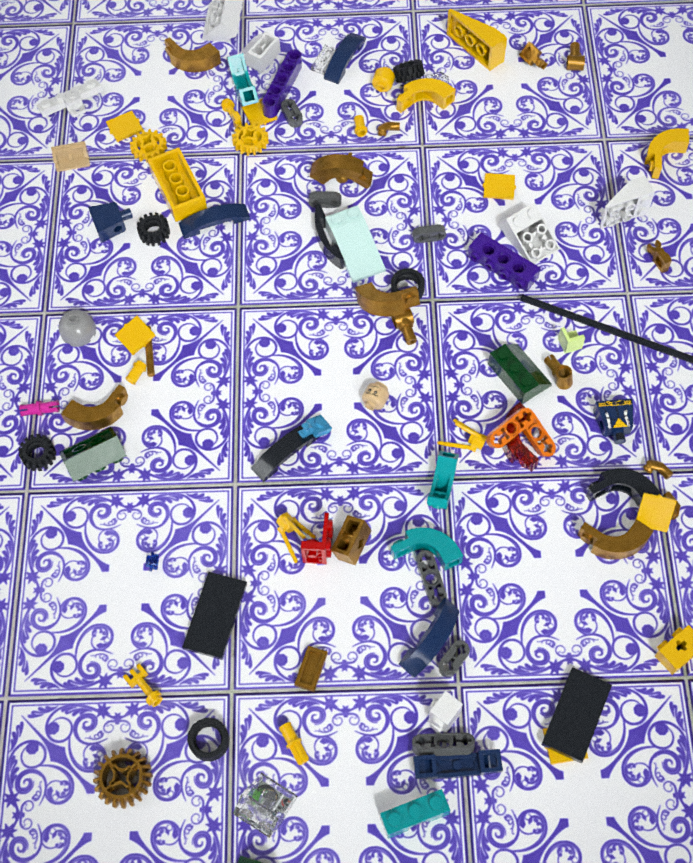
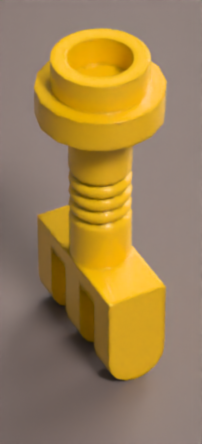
M226 98L222 101L221 107L223 111L230 114L235 129L239 130V125H242L241 116L238 111L234 110L235 104L233 100Z
M138 663L136 665L140 671L138 674L132 668L129 671L133 676L132 679L127 674L122 677L131 688L138 685L147 696L146 703L149 706L156 707L163 700L162 694L159 690L153 691L146 683L144 678L148 676V673Z

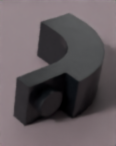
M617 468L602 472L598 481L589 485L586 497L591 502L608 492L619 491L629 495L639 507L643 492L653 495L661 493L654 483L641 473Z

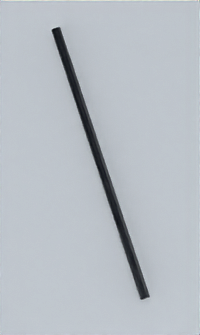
M522 294L520 299L524 303L693 364L692 355Z

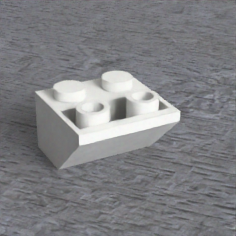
M268 32L255 36L240 52L244 54L246 65L263 73L281 52L280 40Z

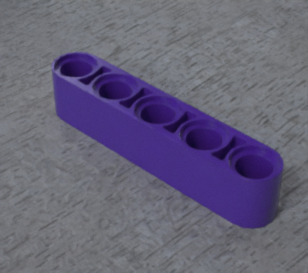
M293 49L287 53L263 97V115L267 118L277 116L281 109L282 101L286 99L302 69V54L299 50Z

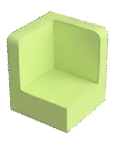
M565 327L560 329L558 340L566 354L582 349L585 336H579L576 330L567 332Z

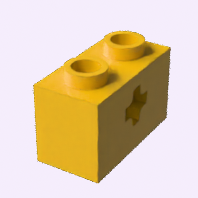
M690 625L684 629L679 627L672 634L673 639L669 642L664 640L657 646L659 651L655 657L671 675L675 674L693 658V629Z

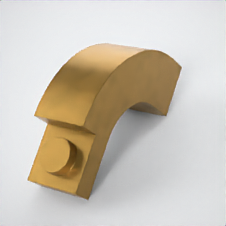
M170 37L164 40L166 45L165 51L170 56L171 64L177 69L186 72H203L221 64L220 51L210 42L199 49L186 50L181 48Z
M331 154L323 156L312 163L310 177L323 185L333 178H347L367 189L371 186L373 172L363 167L364 161L359 158L344 154Z
M372 282L355 287L358 304L364 311L372 315L384 317L405 314V309L420 305L416 286L392 293L377 290Z
M119 384L104 403L94 407H87L71 400L62 411L61 416L65 423L81 430L90 431L108 427L123 415L121 406L127 402V391L125 387Z
M636 520L625 534L621 536H608L584 522L578 536L583 542L593 545L592 554L605 559L617 560L628 558L639 552L650 539L654 530Z

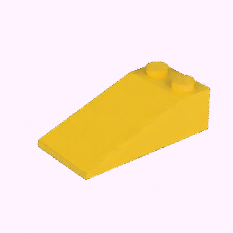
M453 9L448 10L447 35L489 71L504 62L507 37L492 26Z

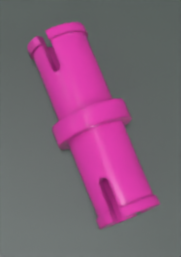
M58 400L20 404L19 410L27 409V411H20V415L37 414L38 416H43L45 413L60 412V407L52 408V406L60 404Z

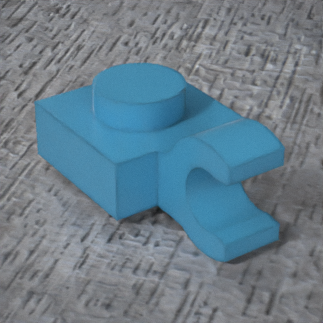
M322 415L307 419L301 425L303 429L298 431L302 438L311 434L317 438L330 433L332 427Z

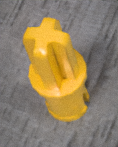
M291 722L280 726L279 731L287 743L286 748L290 749L298 765L305 764L309 761V757L301 744L302 739L298 738Z

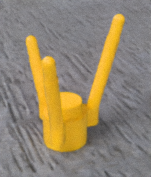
M453 419L456 426L471 434L468 443L471 445L437 442L438 445L468 449L475 452L476 449L482 450L487 436L476 432L457 419Z
M285 512L276 521L279 525L277 530L281 534L294 563H297L298 560L285 532L291 533L295 531L302 539H305L306 536L297 528L299 527L313 539L316 536L298 522L295 517Z

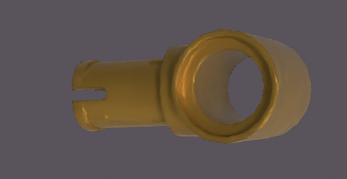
M572 42L570 44V54L567 56L566 70L583 71L585 56L580 53V44Z
M405 309V314L392 316L395 328H399L403 333L407 345L416 343L417 338L412 328L414 318L411 309Z
M553 354L550 355V358L547 356L544 359V363L552 371L557 387L562 390L572 387L573 375L571 367L560 364Z

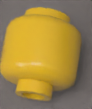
M388 67L376 69L372 79L373 87L379 92L390 91L395 80L394 72Z

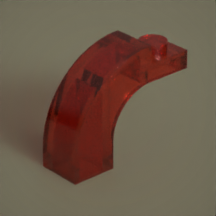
M519 402L509 411L505 420L517 410L526 407ZM524 413V416L517 421L526 420L527 413ZM508 423L506 428L511 434L514 432V425ZM519 434L502 447L511 463L518 459L520 465L531 472L537 468L539 459L522 443Z

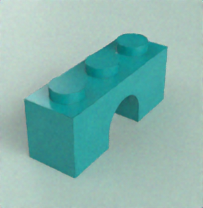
M440 789L380 813V820L389 839L407 832L410 828L423 822H432L447 816L451 810L443 790Z

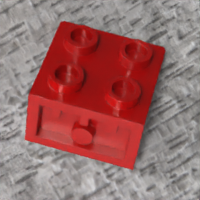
M325 512L322 542L315 539L301 541L303 563L327 565V558H331V539H333L334 528L333 520L329 519V513Z

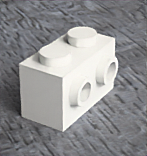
M445 691L440 699L435 698L429 706L428 722L431 723L430 727L437 733H447L460 716L463 704Z

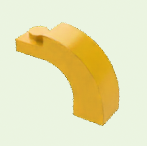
M432 78L411 81L404 85V93L398 96L396 110L402 113L419 101L433 102L444 110L455 101L456 89L444 81Z
M669 129L654 137L649 145L644 163L649 165L651 178L659 179L662 170V156L668 153H686L689 145V129Z

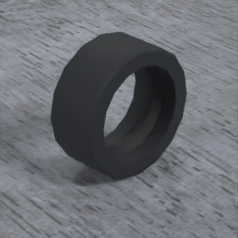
M411 268L397 271L391 279V293L400 291L397 288V284L400 281L412 280L418 284L420 300L425 291L423 275Z
M203 718L192 725L188 732L187 742L189 749L196 758L212 762L221 758L226 753L230 738L226 727L221 721L215 718ZM206 727L217 729L221 735L219 747L212 752H204L196 744L198 733Z

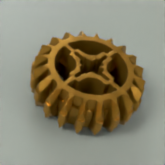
M120 748L117 755L116 751L112 750L111 758L104 755L106 762L104 764L100 761L98 762L101 770H94V773L99 776L93 779V783L99 784L94 790L95 792H100L98 796L100 800L105 799L104 803L106 805L112 803V807L115 809L119 804L122 809H126L127 802L133 807L135 806V798L141 802L142 798L139 795L141 793L144 795L148 794L145 786L151 787L152 785L150 781L146 780L153 777L152 773L147 772L151 769V765L145 764L147 759L146 757H141L139 751L133 755L131 748L126 753L124 748ZM121 762L134 763L132 766L128 765L125 768H119L116 765ZM110 770H112L113 778L107 786V776ZM139 770V781L136 787H134L132 780ZM118 771L127 778L126 781L129 785L121 781L120 775L117 773ZM121 788H126L129 793L124 795L112 794L113 791H118Z

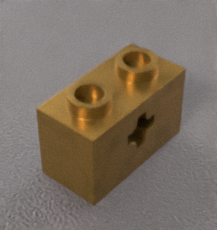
M347 515L331 549L338 560L356 566L372 531L366 521Z

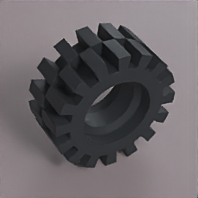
M420 59L405 61L393 68L397 83L411 82V80L421 78L425 74L422 60Z
M151 212L149 213L150 216L145 214L143 215L144 219L142 217L139 219L137 231L143 243L146 242L148 246L150 243L152 246L158 243L159 246L161 241L165 243L166 239H169L170 228L166 217L162 214L159 216L156 212L153 215ZM151 227H160L156 232H147Z
M36 434V437L30 435L31 439L29 440L26 437L24 439L26 443L21 442L20 446L22 448L18 449L19 457L28 469L31 468L32 471H36V468L38 471H42V467L46 470L48 469V464L52 466V460L56 459L55 455L57 454L51 440L45 435L41 437L40 434ZM44 448L42 456L38 458L31 457V452L34 449Z

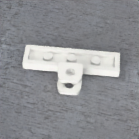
M96 78L91 79L82 85L72 87L64 93H58L55 97L45 99L36 106L43 117L67 108L72 117H77L86 112L82 100L102 92L103 88Z

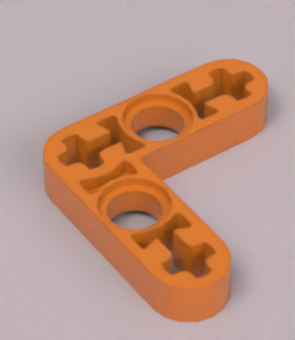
M521 408L514 412L486 437L489 447L501 448L523 431L539 456H552L556 450L555 443L535 413L529 408ZM524 413H527L526 420L517 421L524 416ZM508 423L514 425V432L511 434L506 428ZM534 427L539 430L537 438H534L531 434ZM504 435L497 440L498 443L493 442L495 440L494 436ZM544 445H548L549 447H547V451L544 452Z

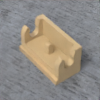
M85 141L51 147L53 162L57 172L90 166L89 153Z

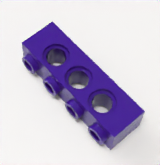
M482 232L469 245L468 257L473 262L481 264L488 271H492L503 280L514 284L518 289L527 292L539 278L541 267Z

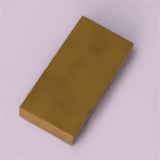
M312 646L307 647L294 684L295 687L315 693L328 655L327 651Z

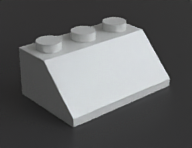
M243 0L211 1L208 5L202 39L204 41L227 42L231 38L236 37Z

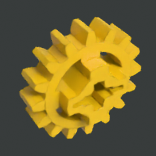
M246 122L244 127L239 125V130L235 129V134H232L235 150H240V154L246 152L247 156L250 153H253L255 156L257 151L262 153V148L266 149V144H269L268 132H266L265 127L261 128V124L255 126L254 122L251 125H248Z
M151 129L148 132L142 130L141 134L137 132V137H132V142H130L131 153L135 159L139 158L140 162L145 159L146 163H148L147 159L165 153L167 149L166 138L163 137L162 133L158 134L157 130L151 132Z

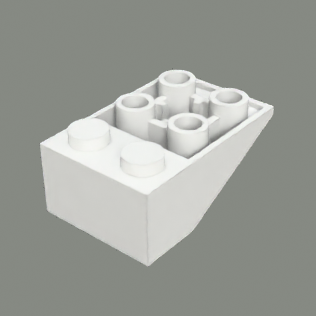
M646 176L630 180L605 206L600 229L612 227L620 222H627L638 216L642 217L649 212L655 191Z
M535 202L499 223L510 243L524 258L534 264L560 249Z

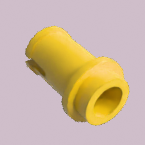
M357 115L354 117V132L358 137H364L368 131L365 126L364 116Z
M140 360L134 362L133 368L125 378L126 381L135 385L141 374L146 372L147 365Z

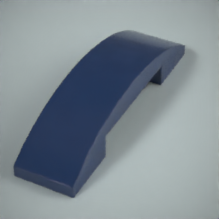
M350 33L343 39L327 67L324 80L339 85L346 73L345 68L357 50L360 51L366 41V37Z
M224 204L204 209L187 217L179 223L183 238L186 239L199 235L201 229L229 221L237 224L250 220V216L245 204Z
M443 598L433 613L435 616L434 620L415 648L410 647L399 663L412 677H416L434 659L456 624L459 610L447 598Z
M500 749L480 750L469 755L435 756L433 754L413 756L415 779H452L503 772Z

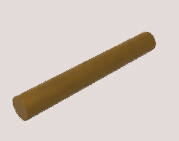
M151 340L145 347L147 376L149 377L155 376Z

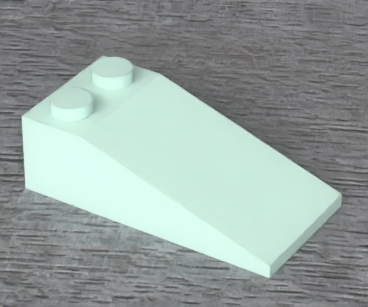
M358 205L325 217L326 231L333 245L338 244L344 258V266L353 283L386 271Z

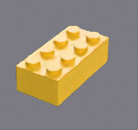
M179 147L147 159L150 172L175 222L207 209L205 196Z

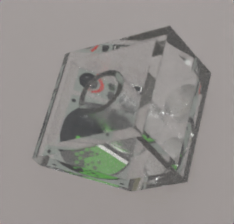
M261 773L241 794L233 814L270 838L280 827L298 796Z

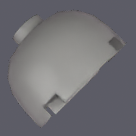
M68 311L59 321L58 329L61 338L70 346H84L91 342L90 339L93 335L94 337L96 335V325L93 318L85 311Z

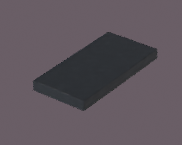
M208 572L182 646L183 650L223 660L247 587L246 581Z
M572 667L541 745L582 764L612 684Z

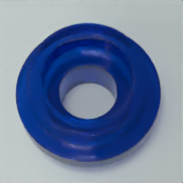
M151 551L150 555H146L145 567H149V572L158 570L159 554H154Z

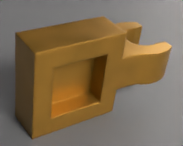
M530 41L519 53V56L531 66L535 63L544 70L548 65L539 57L542 52Z
M656 240L655 247H652L649 243L646 249L653 256L652 261L661 273L668 271L672 260L670 255L661 247V242Z

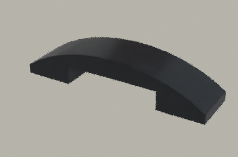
M317 204L315 209V230L318 244L332 264L339 269H344V258L338 244L330 246L324 232L326 216L321 205Z
M300 425L274 443L254 463L251 470L264 483L278 471V467L305 445L307 447L310 446L319 437L315 438L311 434L302 438L298 431L303 429Z

